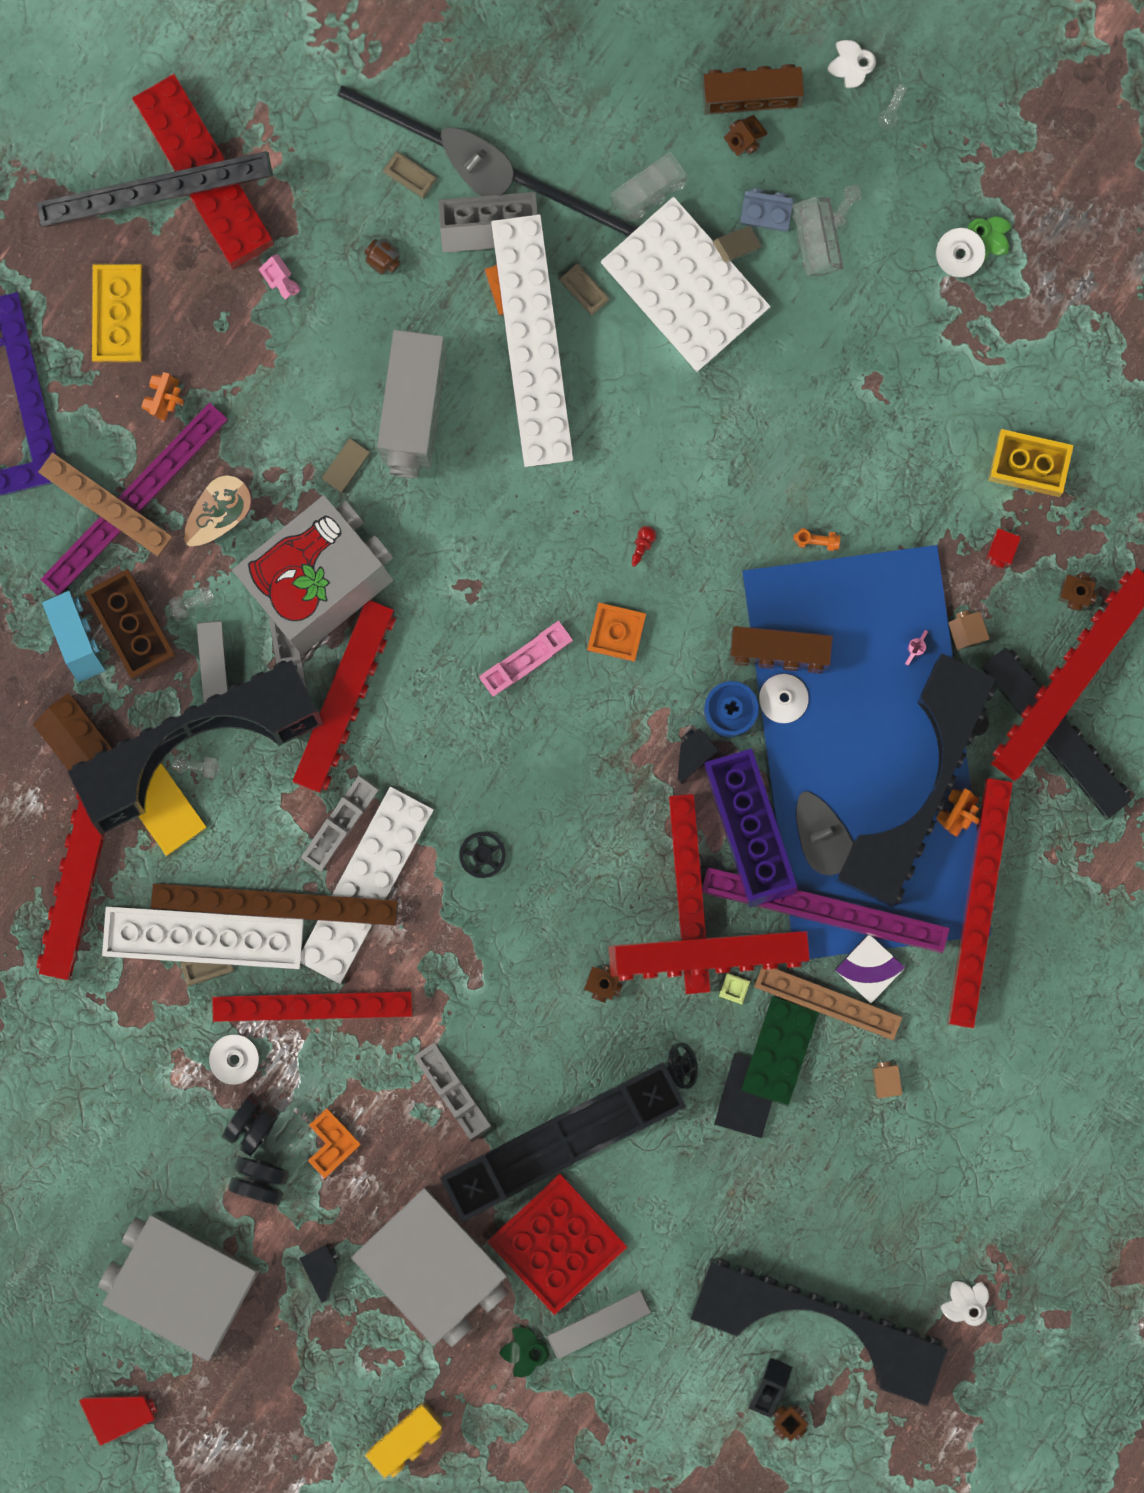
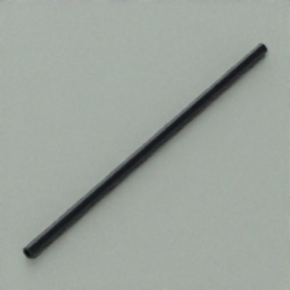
M342 85L337 94L338 97L443 147L441 132ZM513 168V181L628 237L638 229L615 216Z

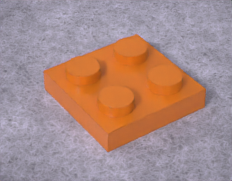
M598 602L587 651L635 662L646 613Z

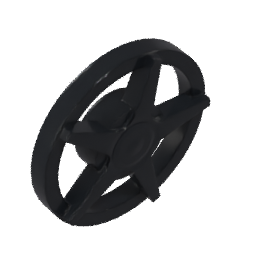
M478 832L467 837L462 843L459 852L462 867L468 874L476 878L494 876L502 869L506 858L502 842L495 835L487 832ZM481 836L490 837L499 845L489 848L483 845ZM478 837V846L474 851H464L467 843L473 838ZM501 848L502 858L497 867L492 862V853ZM463 854L472 856L476 862L473 872L467 868ZM488 864L495 869L488 874L476 873L481 865Z
M684 1042L672 1045L668 1055L667 1070H669L671 1078L679 1089L693 1087L698 1075L695 1054L692 1048ZM679 1047L685 1050L683 1056L680 1055ZM684 1076L690 1078L687 1085L684 1084Z

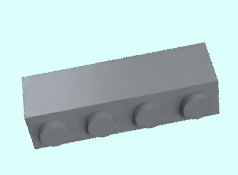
M536 192L439 200L442 252L479 251L495 248L491 221L538 215Z

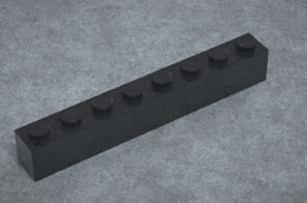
M1005 647L986 662L981 669L984 673L996 678L994 685L997 686V689L1015 711L1021 715L1029 704L1031 706L1035 704L1037 698L1034 696L1040 688L1034 682L1036 680L1035 675L1028 668L1024 670L1018 663L1021 659L1016 652ZM1066 714L1044 746L1107 820L1132 800L1129 797L1131 792L1124 783L1121 782L1119 784L1114 779L1115 772L1107 763L1103 765L1097 758L1100 756L1097 750L1091 744L1086 745L1081 739L1084 735L1075 725L1071 727L1066 721L1068 718Z

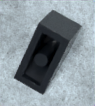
M700 728L696 732L691 729L681 737L684 742L680 745L677 781L680 784L718 753V749Z
M328 1243L299 1258L321 1303L329 1298L339 1267L337 1261L340 1260L334 1246L330 1248Z
M770 1357L759 1379L748 1409L771 1418L786 1390L793 1366Z

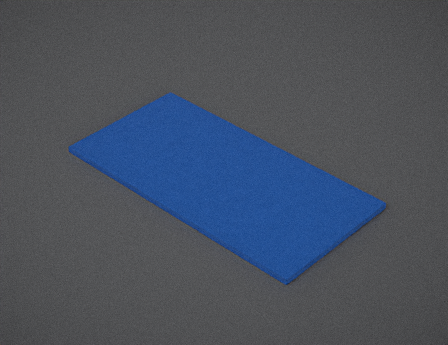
M937 545L743 570L750 628L833 636L830 666L827 670L822 671V674L808 673V668H799L798 671L783 670V666L774 665L773 669H764L758 667L759 663H755L759 694L764 683L771 677L779 674L795 676L802 681L808 692L807 708L803 715L793 722L778 723L772 721L761 709L775 818L797 884V890L947 927L949 932L946 941L960 939L977 835L976 824L971 822L968 829L962 828L960 834L956 837L943 828V825L936 820L938 814L935 813L932 820L936 821V824L931 834L925 835L922 843L926 844L920 858H915L912 863L916 867L911 879L904 881L902 888L905 889L904 895L900 903H894L893 906L889 907L836 883L839 874L824 875L813 870L804 855L796 819L799 795L802 792H809L826 803L845 827L852 843H854L858 835L882 833L907 822L923 806L931 793L938 771V745L931 722L917 702L937 658L941 654L953 658ZM925 630L928 631L923 640L926 644L925 652L920 656H914L907 666L905 663L910 656L908 651L909 643L915 638H921ZM782 693L779 697L782 702L789 700V696L786 693ZM967 755L962 766L954 770L953 775L957 777L951 790H945L943 798H946V802L942 810L944 809L950 813L955 806L948 801L951 791L953 789L961 791L967 789L971 791ZM789 915L791 932L807 931L809 959L849 954L866 936V934ZM872 936L885 949L910 946Z

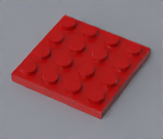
M561 1174L554 1178L487 1241L554 1315L627 1248L626 1244Z

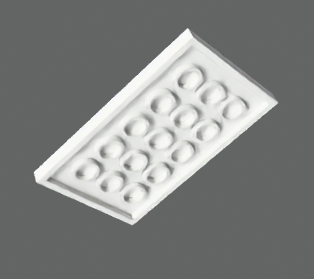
M674 197L600 261L696 372L702 369L770 308V305L731 261L727 263L723 261L711 238Z

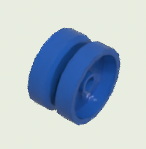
M727 681L713 688L706 698L704 705L705 720L711 730L718 735L730 738L744 735L752 728L758 717L759 704L756 695L748 686L740 682ZM728 706H733L736 712H733L732 715H729L727 713L728 710H726V708Z

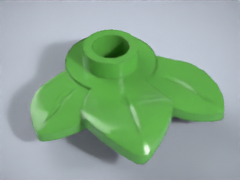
M994 216L987 220L981 218L974 219L969 223L967 229L972 230L976 234L979 226L983 228L982 235L978 236L982 239L985 247L984 261L989 253L1004 255L1009 252V244L1004 234L1011 228V224L1006 219Z

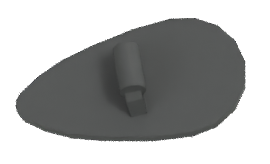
M452 127L442 130V144L448 158L462 179L474 192L481 196L501 195L508 190L513 181L514 170L512 162L506 154L469 131Z
M802 792L797 802L796 819L801 846L806 860L811 868L820 874H839L852 848V840L845 827L826 803L809 792Z

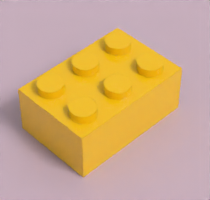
M1001 429L998 433L988 481L1060 497L1064 491L1074 445Z
M423 1401L375 1443L365 1456L384 1478L389 1474L393 1478L404 1468L405 1464L403 1462L406 1459L414 1460L423 1452L424 1447L422 1445L427 1441L432 1444L442 1435L443 1431L441 1429L444 1423L431 1407Z

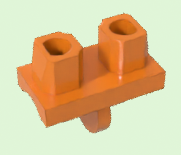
M165 372L162 375H152L149 384L150 388L157 390L155 397L146 396L141 407L152 416L166 422L169 411L173 412L176 404L182 406L185 400L179 398L181 389L178 388L180 380Z
M953 789L948 799L949 802L955 805L951 813L944 809L941 810L936 820L950 834L958 837L962 828L967 830L971 822L976 825L980 823L981 820L975 817L979 810L976 807L979 798L967 789L963 791Z

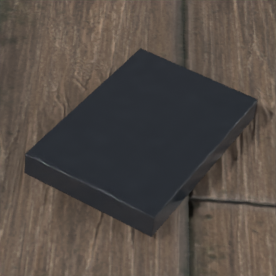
M734 1053L714 1125L762 1138L772 1101L741 1091L751 1058Z

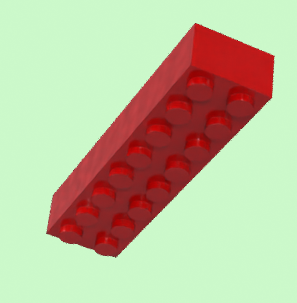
M175 74L132 97L137 109L174 172L225 160ZM240 184L189 195L232 270L274 246L270 235Z

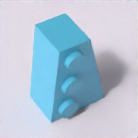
M67 591L42 602L65 663L78 683L105 672L98 655L100 650L97 642L89 634L92 631L87 618H83L80 613L84 609L79 598H73L70 591Z

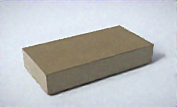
M397 151L383 170L384 174L422 199L425 198L437 180V177Z
M750 226L713 241L725 263L757 251L762 247Z
M578 263L559 278L563 286L591 316L610 300Z
M349 439L322 477V480L343 493L370 452Z
M197 962L180 963L187 986L235 971L233 965Z

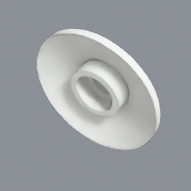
M956 228L948 231L939 240L936 257L938 264L947 274L954 277H967L974 274L983 264L985 247L982 239L972 230ZM963 249L966 252L965 256L958 258L956 256L957 250Z
M789 674L775 675L768 679L761 688L759 694L760 707L763 713L772 721L778 723L793 722L800 718L807 708V689L802 681L795 676ZM782 693H786L789 696L787 702L780 700L779 697Z
M228 1035L219 1039L212 1047L209 1055V1064L213 1074L220 1081L227 1084H241L255 1074L259 1064V1055L255 1045L246 1037ZM232 1055L239 1057L237 1064L231 1063L230 1058Z

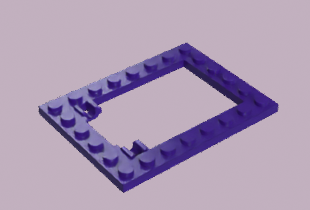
M18 292L0 296V330L3 335L0 338V347L5 346L32 462L0 470V496L53 484L38 472L52 452L57 455Z

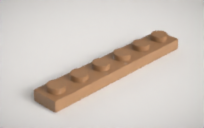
M53 452L38 473L158 558L173 539L171 535Z
M763 965L754 988L890 1040H894L902 1017L783 971L777 969L763 970Z

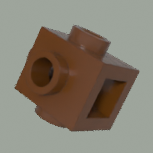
M752 115L743 120L738 119L728 127L730 131L723 138L738 157L745 153L751 155L760 148L758 143L768 133L756 116Z
M1067 574L1057 601L1067 603V608L1075 611H1081L1082 608L1087 609L1089 604L1094 605L1098 593L1097 590H1094L1096 583L1091 582L1090 577L1082 574H1077L1076 577ZM1076 590L1081 591L1082 596L1078 595Z
M603 965L601 970L592 966L584 990L593 993L591 998L605 1003L607 999L612 1000L613 996H619L623 983L619 982V976L611 977L610 967ZM607 980L609 987L602 989L599 985L600 981Z
M791 1404L787 1407L782 1405L773 1413L775 1418L772 1422L775 1427L772 1430L782 1440L785 1438L790 1442L794 1439L799 1440L808 1431L806 1427L809 1424L805 1420L808 1415L798 1405L795 1408ZM792 1417L794 1419L793 1425L787 1426L785 1419Z

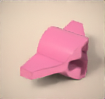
M925 630L921 638H915L909 643L908 651L910 656L905 663L907 666L914 656H920L925 652L926 644L923 640L928 631Z

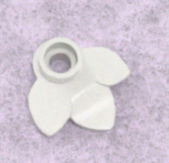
M839 41L836 43V48L840 56L831 62L828 66V71L836 77H845L846 88L857 87L863 83L865 75L874 70L876 58L872 52L862 50L856 42ZM865 59L868 61V65L861 66L859 61Z
M954 1281L950 1290L952 1301L941 1305L942 1312L954 1322L965 1321L971 1326L981 1325L987 1318V1310L985 1308L989 1300L987 1288L982 1282L977 1283L971 1288L964 1282ZM972 1309H977L979 1311L977 1317L970 1316V1311Z

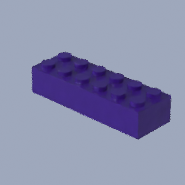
M752 748L705 762L708 782L749 908L796 894L797 884Z

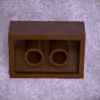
M69 692L52 704L33 724L68 771L72 769L74 764L80 761L87 762L93 759L94 755L102 750L109 751L113 749L112 745L75 697Z

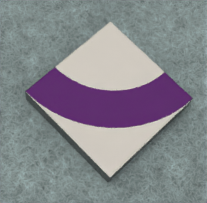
M866 935L838 964L835 971L872 1003L901 973L905 966L876 939Z

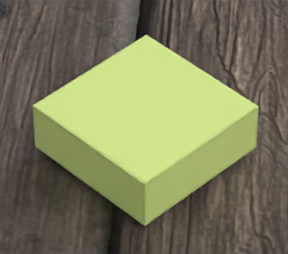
M727 973L719 997L742 1005L750 981Z

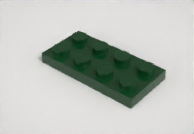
M773 996L771 997L741 1088L742 1092L786 1107L789 1106L819 1012Z

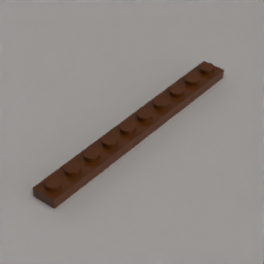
M153 884L151 908L396 926L398 901Z

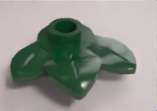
M515 1327L512 1329L514 1341L506 1344L499 1351V1354L505 1361L515 1364L513 1376L522 1378L531 1375L536 1366H541L548 1360L549 1350L543 1342L537 1341L535 1334L531 1330ZM534 1349L541 1351L542 1354L539 1358L532 1356Z

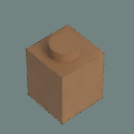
M970 610L956 614L957 619L948 622L957 650L975 646L989 640L980 611L972 614Z
M892 1061L877 1063V1068L872 1069L876 1098L902 1095L898 1065L892 1066Z

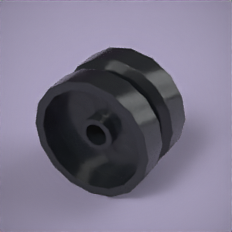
M253 1092L242 1103L221 1136L233 1144L245 1134L240 1144V1150L250 1157L269 1136L281 1113L274 1106L268 1105L258 1115L257 1113L263 1104V1099Z
M238 1156L234 1169L238 1173L248 1176V1178L237 1176L231 1178L228 1191L257 1201L280 1205L284 1193L280 1189L270 1186V1183L277 1185L286 1184L290 1171L277 1167L275 1164L267 1161Z

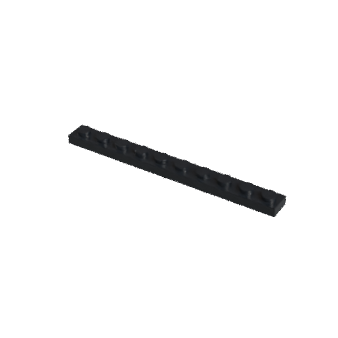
M260 152L37 202L41 227H48L273 177L269 152Z

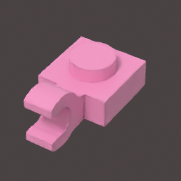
M278 254L272 256L259 268V271L272 289L278 287L284 299H288L291 295L295 296L300 291L298 284L288 279L291 272Z

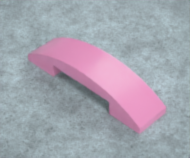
M558 620L541 632L535 639L479 676V679L492 697H494L535 670L573 640Z

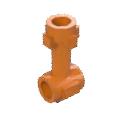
M801 528L798 533L794 534L793 541H795L799 548H805L807 544L827 546V551H834V549L839 550L840 535H835L836 532H829L828 536L813 535L807 529Z

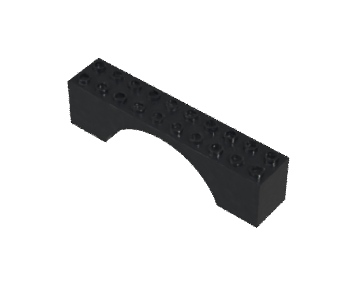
M944 654L937 658L917 702L930 720L937 739L939 762L932 791L918 812L902 825L882 833L858 835L836 883L889 907L893 906L894 903H900L905 892L902 885L904 881L911 879L916 868L912 863L915 858L921 857L926 846L922 841L925 835L931 834L936 824V821L932 819L935 813L941 812L946 802V798H943L945 790H951L957 776L953 775L954 770L962 766L967 753L963 752L965 746L969 747L975 738L977 731L973 728L976 723L979 724L983 720L987 708L983 706L986 701L989 702L997 689V686L994 685L996 678Z
M292 660L288 662L281 661L274 665L272 670L266 673L259 672L253 675L250 681L244 684L237 683L222 695L215 694L210 696L206 703L202 705L190 706L184 710L183 714L177 717H168L161 722V725L155 728H146L139 733V736L131 740L124 739L117 744V747L109 751L102 750L87 762L80 761L74 764L67 773L97 831L102 835L146 813L147 791L158 766L175 747L195 735L221 728L244 729L263 735L280 746L323 725L319 713Z
M661 1062L443 1174L440 1179L461 1221L464 1222L566 1167L686 1108V1105L664 1062Z
M718 1257L715 1258V1261L709 1259L689 1314L690 1320L738 1337L754 1322L778 1312L805 1310L829 1316L848 1327L862 1341L872 1360L876 1385L879 1389L928 1407L948 1350L943 1345L941 1339L931 1335H927L926 1339L919 1337L920 1333L912 1328L904 1326L900 1330L895 1328L896 1324L890 1320L881 1317L879 1321L873 1320L872 1315L863 1310L856 1309L854 1313L849 1311V1307L841 1302L833 1300L832 1304L824 1302V1296L809 1292V1295L801 1293L799 1287L786 1283L785 1287L777 1284V1279L763 1274L762 1278L753 1276L754 1272L751 1269L739 1266L737 1270L731 1268V1263Z

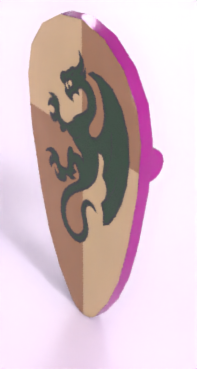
M226 475L216 478L207 486L195 504L186 524L184 541L188 546H199L217 539L234 528L247 516L251 509L252 496L250 489L244 481L238 477Z

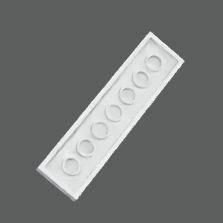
M390 787L332 896L386 900L434 810ZM318 921L301 952L300 963L341 984L373 924Z
M106 907L102 956L300 969L304 920Z

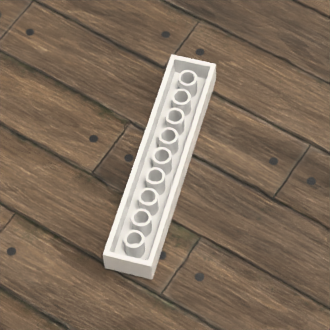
M533 215L491 221L524 467L573 461L541 216Z

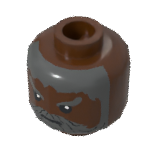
M385 238L380 240L374 239L364 252L367 265L380 275H384L389 271L394 273L401 264V261L398 260L401 254L400 250Z

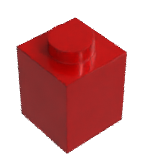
M998 528L995 531L985 559L990 560V565L1000 569H1003L1004 566L1009 567L1021 537Z

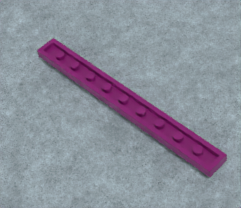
M209 402L118 499L140 513L221 429L228 419ZM99 517L40 580L57 596L63 594L122 531L102 517Z
M708 867L702 893L748 904L739 875ZM797 890L796 894L756 906L942 954L949 932L947 927Z

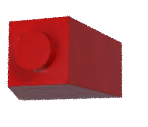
M147 1395L86 1396L79 1400L100 1446L157 1418L155 1413L158 1412V1408L152 1398L148 1399Z

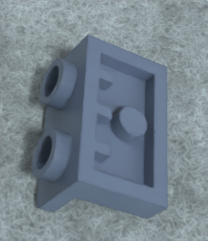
M761 189L745 191L740 225L788 232L794 199L789 198V195L785 193L765 194V191Z

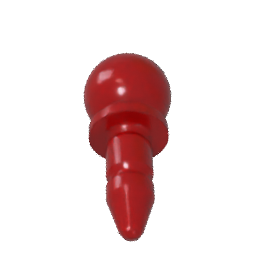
M643 526L638 530L637 539L635 540L637 547L632 556L633 567L638 565L645 551L650 550L651 544L656 540V531L651 526Z

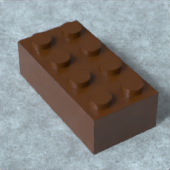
M795 64L782 65L778 69H771V66H760L757 70L747 71L746 68H735L732 72L723 73L722 70H710L708 74L703 75L704 115L802 107L804 98L802 67H796Z
M129 569L84 592L131 679L136 681L178 658Z
M733 626L729 661H734L736 666H748L749 663H759L758 667L764 669H773L774 665L783 666V670L798 671L799 668H808V673L822 674V671L827 670L830 666L833 636Z

